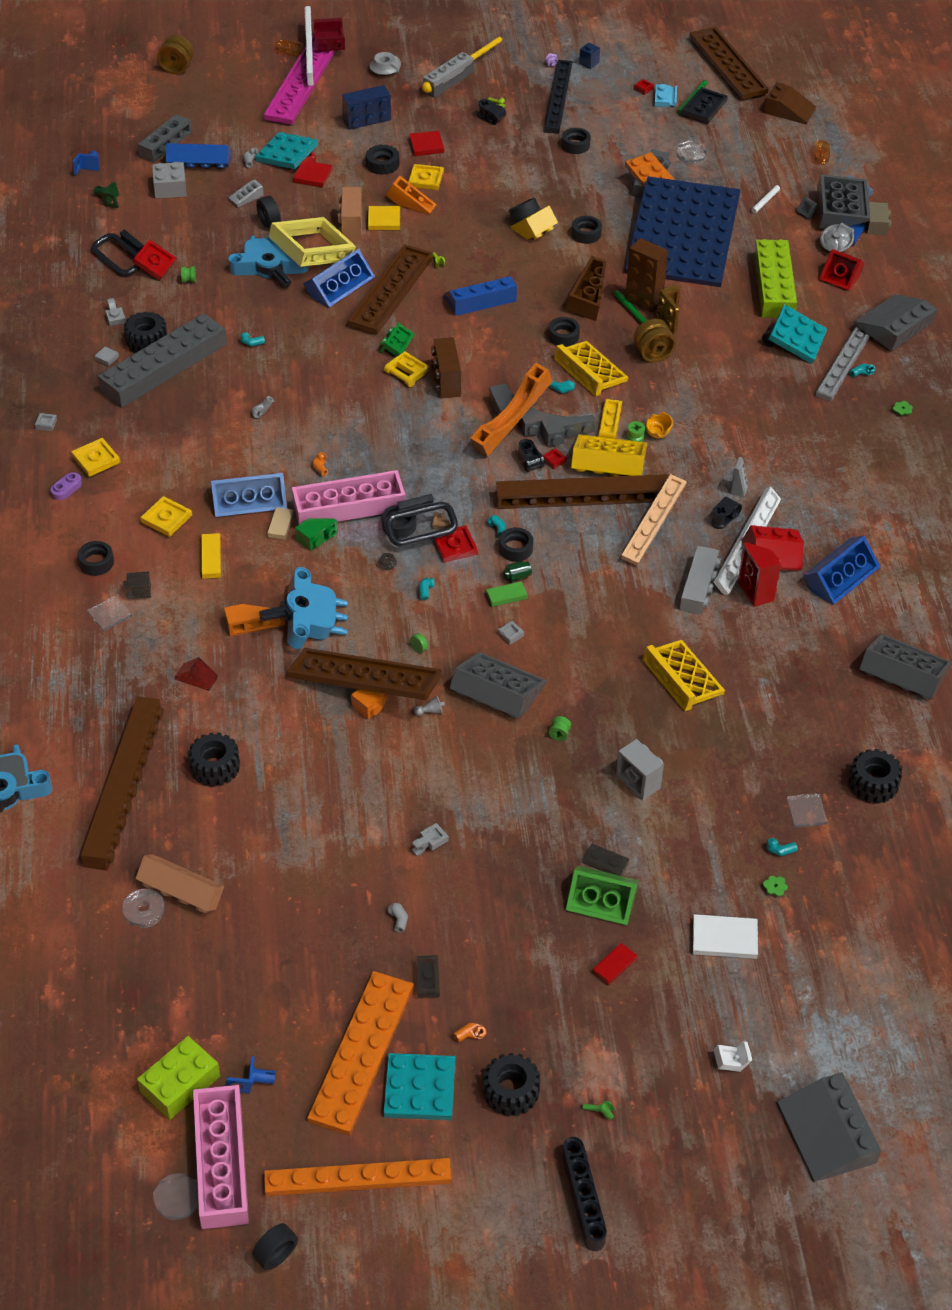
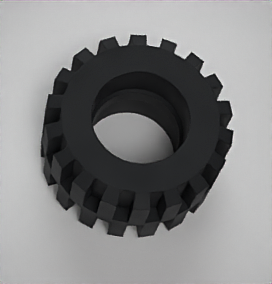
M147 311L143 313L138 312L127 318L124 323L127 347L137 353L166 336L167 328L164 318L158 313L154 314V312Z
M212 732L209 735H201L200 739L196 738L194 743H191L190 750H188L191 774L193 778H196L197 782H202L205 786L211 784V787H215L217 784L222 786L224 782L229 783L231 778L237 776V772L240 770L238 745L235 744L233 738L230 739V736L226 734L223 736L222 733L213 734ZM211 758H221L217 761H208Z
M867 749L866 752H860L852 762L848 779L850 789L854 790L853 793L856 796L859 795L861 800L866 799L869 803H872V801H876V803H881L882 800L884 802L889 801V798L892 799L897 794L903 772L902 766L899 765V760L894 759V755H889L884 750L881 752L879 749H874V751ZM869 774H875V775H878V776H880V777H882V778H876V777H873V776H871V775H869Z
M509 1053L508 1056L501 1054L499 1059H492L491 1064L487 1065L486 1072H484L483 1094H485V1101L489 1102V1107L491 1109L496 1108V1112L499 1114L505 1112V1116H510V1113L520 1116V1112L525 1114L528 1112L529 1107L533 1108L535 1106V1101H538L540 1091V1073L537 1071L536 1064H531V1059L528 1057L524 1059L522 1054H518V1056H513V1053ZM508 1079H514L521 1082L523 1086L519 1089L509 1090L502 1087L500 1083Z

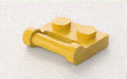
M406 351L391 360L384 367L386 373L393 374L404 381L409 387H412L418 379L430 371L427 364ZM396 367H398V368L402 369L403 371H405L406 373L410 374V376H407V375H405L404 373H402L401 371L397 370Z

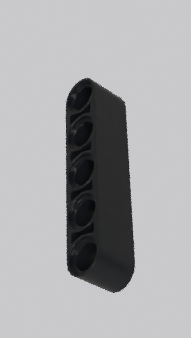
M570 1137L563 1144L562 1156L586 1247L591 1251H600L605 1246L607 1235L604 1217L584 1144L581 1139ZM569 1150H576L578 1153H570ZM580 1170L583 1174H576L574 1171ZM585 1191L589 1195H581L579 1192ZM591 1212L595 1216L588 1217L585 1215V1213ZM598 1234L601 1238L595 1239L590 1235Z

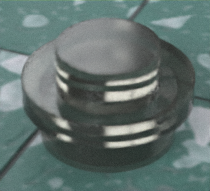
M384 553L379 558L378 564L384 570H391L396 567L397 559L391 553Z

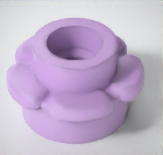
M549 53L545 58V63L548 67L555 66L558 62L556 54Z

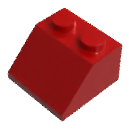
M832 249L819 280L850 291L859 279L865 263L861 259Z

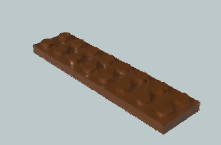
M716 26L690 32V39L742 100L768 94L769 88Z
M404 244L349 317L347 325L378 334L432 261L433 252Z
M304 648L287 671L289 678L420 700H427L443 676L441 669Z

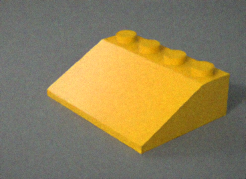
M578 434L573 448L571 468L579 472L590 470L596 474L606 472L612 476H621V474L628 476L642 475L647 443Z

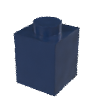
M587 43L580 48V65L592 69L599 63L600 47Z

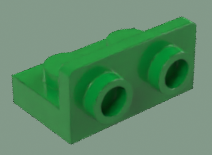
M398 323L395 328L391 327L386 334L389 337H385L380 344L382 348L379 352L382 354L387 349L395 356H398L404 352L415 334Z

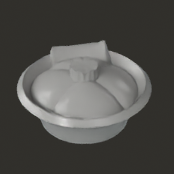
M381 52L375 55L369 67L377 74L389 75L399 72L401 61L397 56L389 52Z
M844 223L828 226L822 231L820 242L829 251L834 249L843 252L854 241V229Z

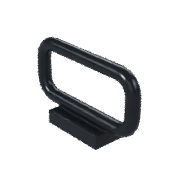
M124 229L120 232L121 237L115 233L103 235L92 244L91 251L118 275L126 277L134 274L141 268L134 265L127 270H123L98 250V247L106 241L114 240L136 257L144 245Z
M432 493L397 502L396 513L389 515L385 520L388 538L395 546L405 547L450 535L456 531L458 526L454 509L446 502L433 503ZM438 509L446 510L449 516L450 527L402 540L396 538L392 528V522L395 520Z

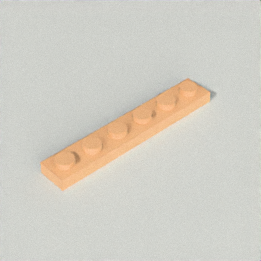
M670 474L622 553L621 559L635 566L639 565L685 488L687 481Z

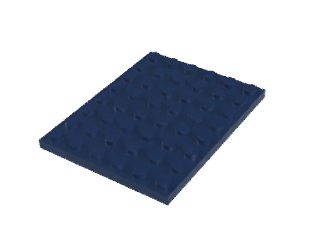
M647 176L631 246L639 238H642L667 249L668 259L665 278L667 280L721 287L741 189ZM627 261L625 273H627V271H628V261Z

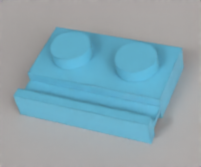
M656 84L655 107L674 106L676 108L677 86L671 87V85Z

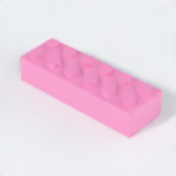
M398 470L292 487V499L298 524H301L308 518L336 519L338 522L380 515L387 508L397 505V502L406 500Z
M239 1085L193 1090L202 1229L249 1224Z

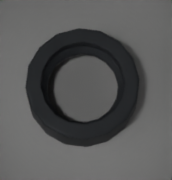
M569 128L562 134V148L571 154L587 152L590 148L591 135L582 128ZM570 140H581L582 142H573Z
M271 196L257 199V213L266 228H270L274 222H281L279 208Z
M534 197L511 208L509 213L513 221L516 222L540 210V207Z
M580 216L573 221L572 237L577 242L590 244L597 242L601 238L602 224L597 218L593 216ZM581 228H590V229H593V231L587 232V231H582V230H580V229H581Z
M558 317L550 322L548 338L554 345L562 344L568 347L578 342L580 325L576 320L569 317ZM566 329L570 330L572 333L560 334L556 331Z
M396 505L387 508L383 512L382 528L386 534L385 520L389 515L396 513ZM416 515L405 518L409 520V523L398 526L392 524L396 538H406L415 532L417 526Z
M513 527L503 531L499 537V552L501 556L507 560L518 562L529 558L533 553L532 534L520 527ZM519 540L527 545L518 549L511 548L506 543Z
M88 542L78 551L77 556L80 569L88 575L98 576L105 574L114 565L112 548L105 542ZM94 554L106 556L100 562L86 561L87 557Z
M285 1223L275 1225L256 1243L252 1256L265 1270L276 1268L293 1252L298 1243V1237Z

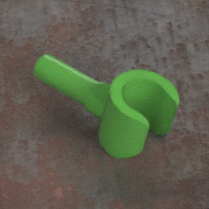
M605 1101L601 1105L583 1104V1109L602 1112L608 1120L614 1118L611 1111H616L610 1101Z

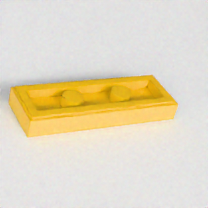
M605 399L599 437L616 439L622 401Z
M220 533L202 534V579L221 578Z

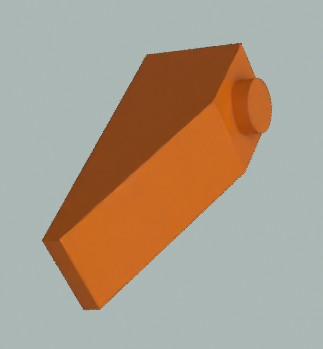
M400 175L385 194L397 205L427 215L437 205Z
M247 604L224 607L225 621L230 636L286 625L283 617L261 621L259 612L270 609L268 607Z
M358 689L351 694L352 708L369 720L374 715L380 713L389 694Z

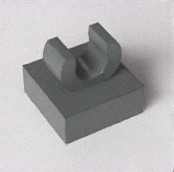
M803 197L797 212L811 219L813 214L816 213L819 204L807 197Z

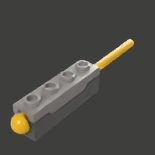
M497 37L470 56L461 52L424 76L423 92L435 98L472 74L473 60L502 42V38Z

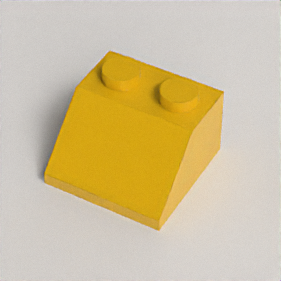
M547 206L510 227L528 240L533 237L535 240L542 236L541 232L545 231L547 233L554 229L553 225L557 224L558 221L550 206Z

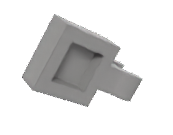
M114 298L107 299L109 310H106L105 313L109 326L125 323L126 319L122 308H116Z
M435 823L420 832V839L412 842V845L415 847L412 849V852L419 856L427 847L434 850L448 842L449 836Z

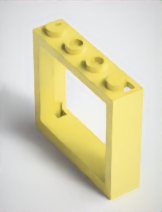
M324 217L274 222L269 233V238L300 267L335 263L356 249V246ZM320 233L333 246L304 249L291 236Z

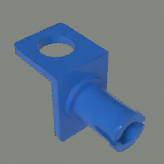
M93 150L89 154L78 153L73 160L74 175H77L81 169L98 171L100 169L98 153L96 151L93 152Z
M251 1056L248 1079L227 1077L225 1086H232L231 1084L238 1083L243 1085L239 1087L240 1093L250 1094L254 1082L274 1085L276 1070L256 1069V1066H254L255 1056Z

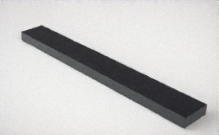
M558 60L545 124V133L560 134L573 61Z

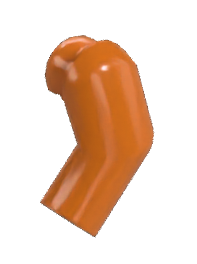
M319 452L314 458L313 468L321 476L325 477L329 472L324 466L327 456L325 453Z
M468 1023L454 1032L453 1037L458 1043L467 1037L482 1039L486 1035L487 1030L482 1025Z

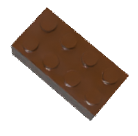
M639 238L629 248L625 298L637 306L654 312L658 308L660 290L665 288L668 250L642 238Z

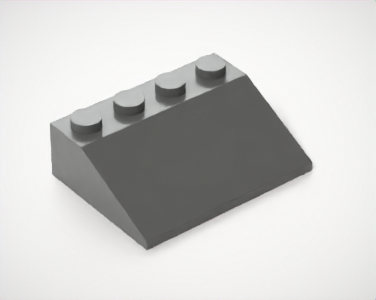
M820 175L817 186L819 228L825 229L828 226L841 223L852 226L870 221L867 179Z
M894 294L855 320L854 324L890 351H893L931 325L937 308L926 300Z
M881 634L866 649L860 670L869 676L882 678L886 683L897 684L903 690L914 691L922 698L932 699L948 673L952 662Z
M478 652L455 668L450 689L455 690L459 695L469 696L478 703H485L494 710L506 712L510 717L519 718L528 711L546 685L547 680Z
M843 1072L821 1078L777 1102L814 1183L877 1163L881 1149Z

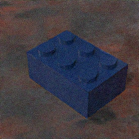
M385 85L342 94L343 121L348 129L351 130L391 120V94Z

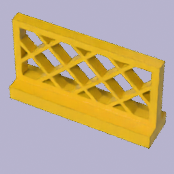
M588 341L568 347L562 344L556 346L554 360L595 397L601 395V390L628 381V376ZM589 363L599 365V367L589 365Z
M682 640L657 648L653 645L646 647L642 661L684 711L691 710L694 704L724 694V688ZM680 647L684 653L673 651V649ZM660 653L669 655V658L662 657ZM671 656L681 658L682 662L672 660ZM684 660L693 662L695 666L685 664ZM670 665L679 667L680 670H673ZM682 669H686L689 671H693V674L690 675L687 673H683L681 671ZM695 672L703 674L705 676V679L694 676ZM681 678L691 680L690 684L684 683ZM693 681L704 684L703 688L692 685ZM706 685L714 687L716 690L712 691L705 688ZM692 691L702 694L696 697Z

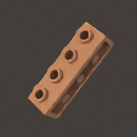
M154 854L143 856L136 879L141 881L143 886L159 889L162 895L174 896L178 898V902L186 905L192 904L196 906V910L204 913L217 909L224 889V885Z

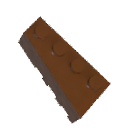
M594 256L590 257L569 294L566 310L595 321L597 320L606 261Z

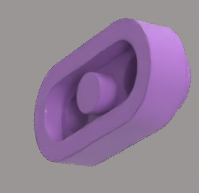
M73 472L66 474L52 485V497L56 500H64L82 486L81 476Z

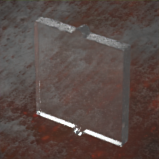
M117 596L87 610L94 623H97L103 631L132 617V614L126 608V604L122 603Z
M801 794L799 796L787 797L794 828L805 826L812 828L815 825H826L828 823L820 794Z

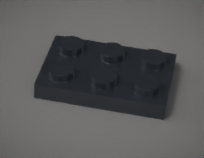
M701 87L683 107L681 115L709 123L727 102L728 96Z

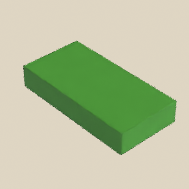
M522 582L486 589V595L492 607L527 599V593Z

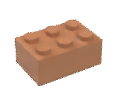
M342 187V194H339V231L351 242H361L362 239L361 187Z

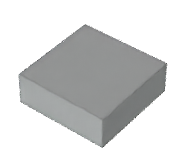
M104 347L95 355V360L106 366H110L119 358L118 352Z
M39 413L35 429L53 431L57 415Z
M511 621L498 629V635L511 645L524 637V631Z

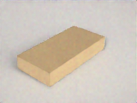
M276 507L268 530L269 538L286 540L294 516V510Z

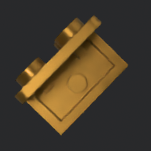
M678 285L661 289L658 298L657 317L666 322L672 334L677 332L679 317L678 305L681 288Z

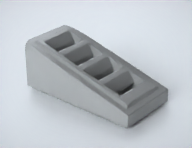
M254 179L231 195L229 200L237 207L245 205L264 196L263 186Z
M739 457L734 468L731 494L744 497L748 489V480L743 458Z

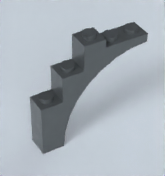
M506 383L489 387V401L496 416L508 406L515 396ZM531 407L519 420L518 424L525 437L541 433L547 446L551 447L564 444L565 438L595 432L596 419L594 415H552Z

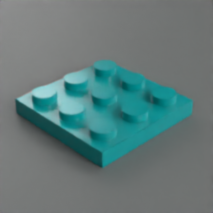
M278 132L255 158L257 162L296 169L318 146V140Z
M784 304L769 336V340L812 364L817 356L827 328Z
M389 1053L384 1117L452 1121L455 1056Z

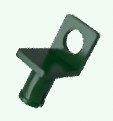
M112 182L106 188L98 185L94 188V194L102 196L105 206L116 209L119 207L117 202L119 191L116 182Z

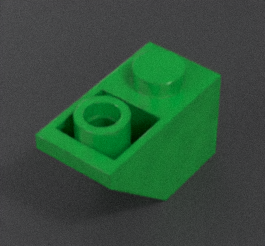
M308 518L295 527L296 540L309 551H312L338 533L337 520L331 518Z

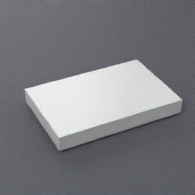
M694 914L693 954L757 959V919Z

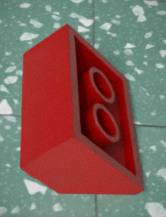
M750 525L742 539V543L747 542L772 550L776 557H779L781 560V570L801 571L804 541L799 530Z
M746 542L743 543L737 582L754 607L773 602L777 592L776 587L779 580L781 560L779 557H776L772 550Z

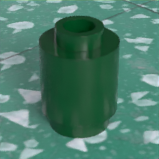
M522 560L506 565L503 574L505 579L512 583L527 579L528 576L532 575V569L528 561L524 562Z

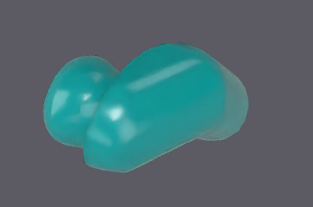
M247 332L240 334V341L243 344L251 347L265 344L264 336L250 338Z
M860 364L851 369L849 374L853 378L859 374L869 376L874 374L876 368L873 364Z
M553 380L549 387L564 394L574 390L575 383L570 380L561 383Z
M491 515L487 519V523L491 527L494 525L497 527V536L500 537L501 533L506 530V523L498 515Z
M425 577L420 582L419 593L421 600L429 599V588L435 586L434 578Z
M775 838L767 840V850L778 856H785L798 851L795 842L780 845Z

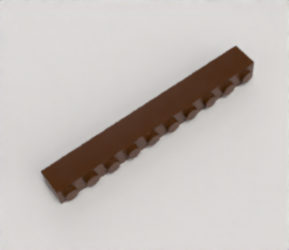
M670 474L496 481L497 509L653 503Z
M136 697L81 853L82 864L85 868L108 871L110 863L114 861V850L120 844L121 830L125 829L126 815L131 812L132 797H136L137 783L141 781L143 775V765L146 766L148 751L153 747V736L158 732V721L163 718L164 709L161 708L160 699Z

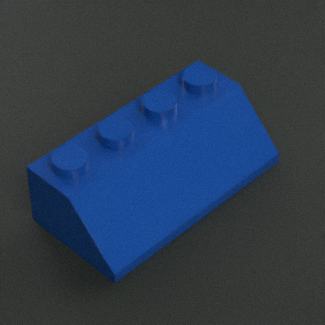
M166 143V163L184 162L185 167L188 168L201 165V168L216 166V168L224 169L225 166H230L232 149L228 145Z
M358 248L303 284L313 299L329 308L373 279L375 275Z
M510 276L450 290L444 293V297L454 315L458 316L516 302L517 285Z
M863 535L849 538L803 574L812 592L829 604L834 605L881 566L866 537Z

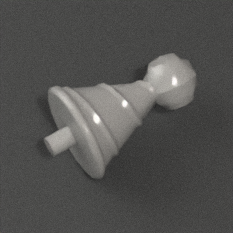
M435 696L424 707H415L414 713L416 716H421L424 712L442 714L441 706H444L445 703L440 702L438 696Z

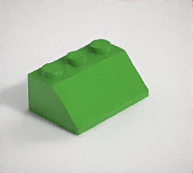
M577 866L574 870L566 910L628 925L639 880Z

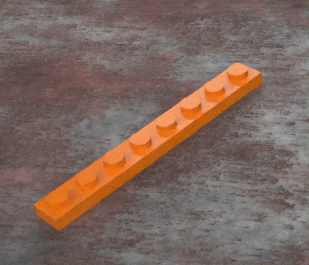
M450 1158L265 1171L266 1196L451 1184Z

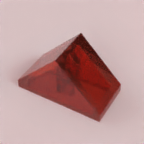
M200 657L183 663L174 678L175 680L210 691L218 675Z

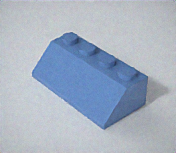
M283 473L211 481L215 517L275 510L276 507L287 509Z

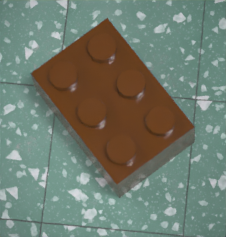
M454 337L434 339V346H431V355L434 356L431 359V367L435 369L433 370L434 381L437 380L435 382L436 392L440 393L441 399L461 397V368Z

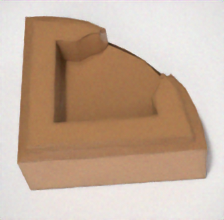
M434 512L433 529L441 530L450 527V520L445 518L443 514Z

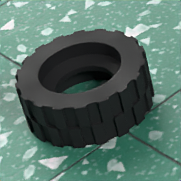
M380 144L366 151V167L370 172L384 175L398 170L400 164L399 151L393 146ZM386 158V159H389V160H387V161H378V160H376V159Z

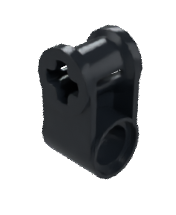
M488 99L478 101L479 111L477 116L480 119L496 125L506 116V110L502 106Z
M530 439L520 440L518 444V459L521 461L525 471L530 472L531 469L537 467L543 468L545 466L543 455L539 452L534 442Z
M725 496L713 508L714 517L711 520V525L717 529L725 528L733 519L738 517L742 510V504Z

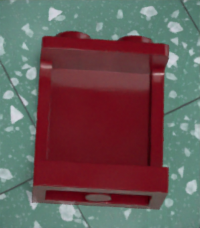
M342 18L313 19L316 52L345 50Z

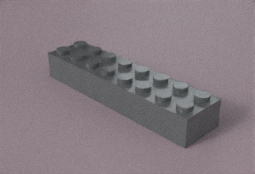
M204 313L98 375L100 391L121 408L227 345L225 328Z

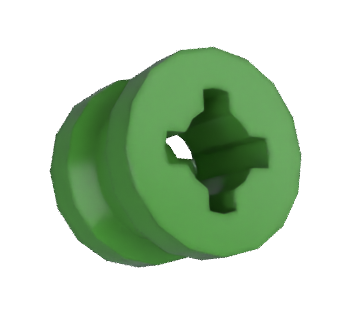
M195 266L190 268L181 267L182 283L187 281L196 283Z
M639 421L629 423L627 439L642 442L645 432L644 424Z
M562 716L554 717L552 726L549 729V736L557 741L566 740L568 731L571 728V722Z

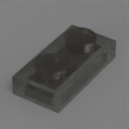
M591 844L583 858V863L603 872L622 876L629 864V858Z
M438 955L417 956L418 998L440 997Z

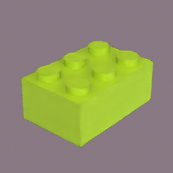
M187 1036L137 1078L140 1093L171 1120L194 1100L193 1090L208 1088L220 1077L219 1064L195 1041Z

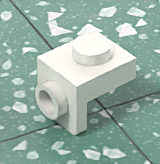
M742 1041L737 1047L717 1045L713 1049L718 1069L741 1072L752 1061L748 1042Z

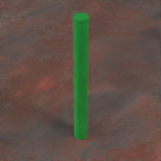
M703 80L677 110L679 115H681L683 107L701 87L705 88L707 86V80Z
M620 291L614 292V296L641 324L647 321Z

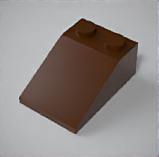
M776 82L766 98L764 113L807 125L816 110V106L791 86Z

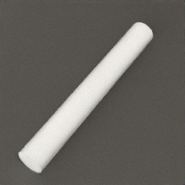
M776 185L751 209V212L756 214L780 190V187Z

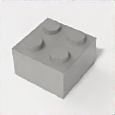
M184 162L153 164L155 198L187 196Z
M637 739L619 750L616 776L634 793L644 800L661 789L664 763L659 757L655 756L645 744H642Z

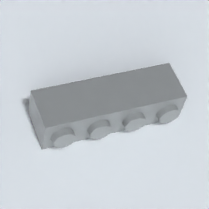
M697 546L681 597V611L702 615L703 609L708 608L710 598L707 596L712 594L714 584L711 583L717 577L715 569H719L721 558H718L719 550Z

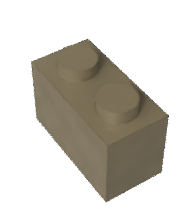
M869 202L870 221H867V234L886 235L887 229L891 228V210H888V203Z

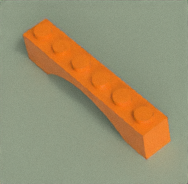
M535 363L530 368L508 406L493 420L481 425L470 437L475 450L487 457L493 452L553 382L548 369L538 363Z

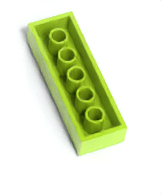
M756 240L754 259L762 318H778L784 304L796 311L797 298L788 240Z

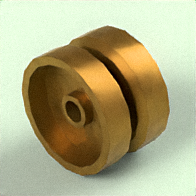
M179 35L167 37L157 53L159 65L165 71L172 74L183 73L194 57L192 44L186 38Z
M661 319L647 320L634 333L633 340L642 357L648 362L662 361L668 358L676 348V340L666 322Z

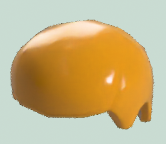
M661 412L658 415L652 414L646 421V431L651 437L662 439L669 435L672 430L673 419L666 412Z

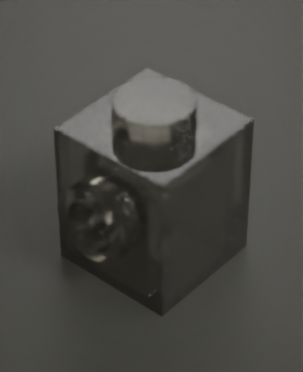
M149 571L127 573V581H123L124 592H128L129 599L151 598Z

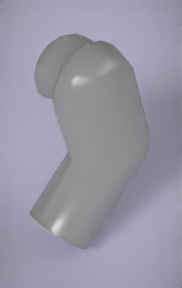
M251 148L243 156L248 168L253 166V160L258 154L256 148Z
M267 396L262 403L254 406L251 411L253 417L260 418L261 415L265 414L273 404L274 399L271 396Z
M394 903L388 907V913L397 918L394 930L398 933H404L408 914L401 904Z

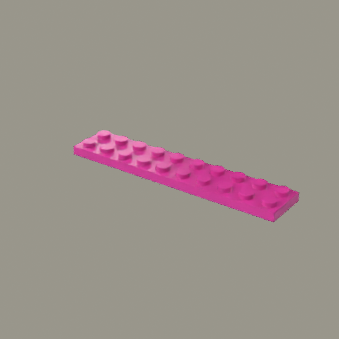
M314 33L312 34L313 85L308 86L305 46L265 111L264 120L293 125L336 51L316 52Z

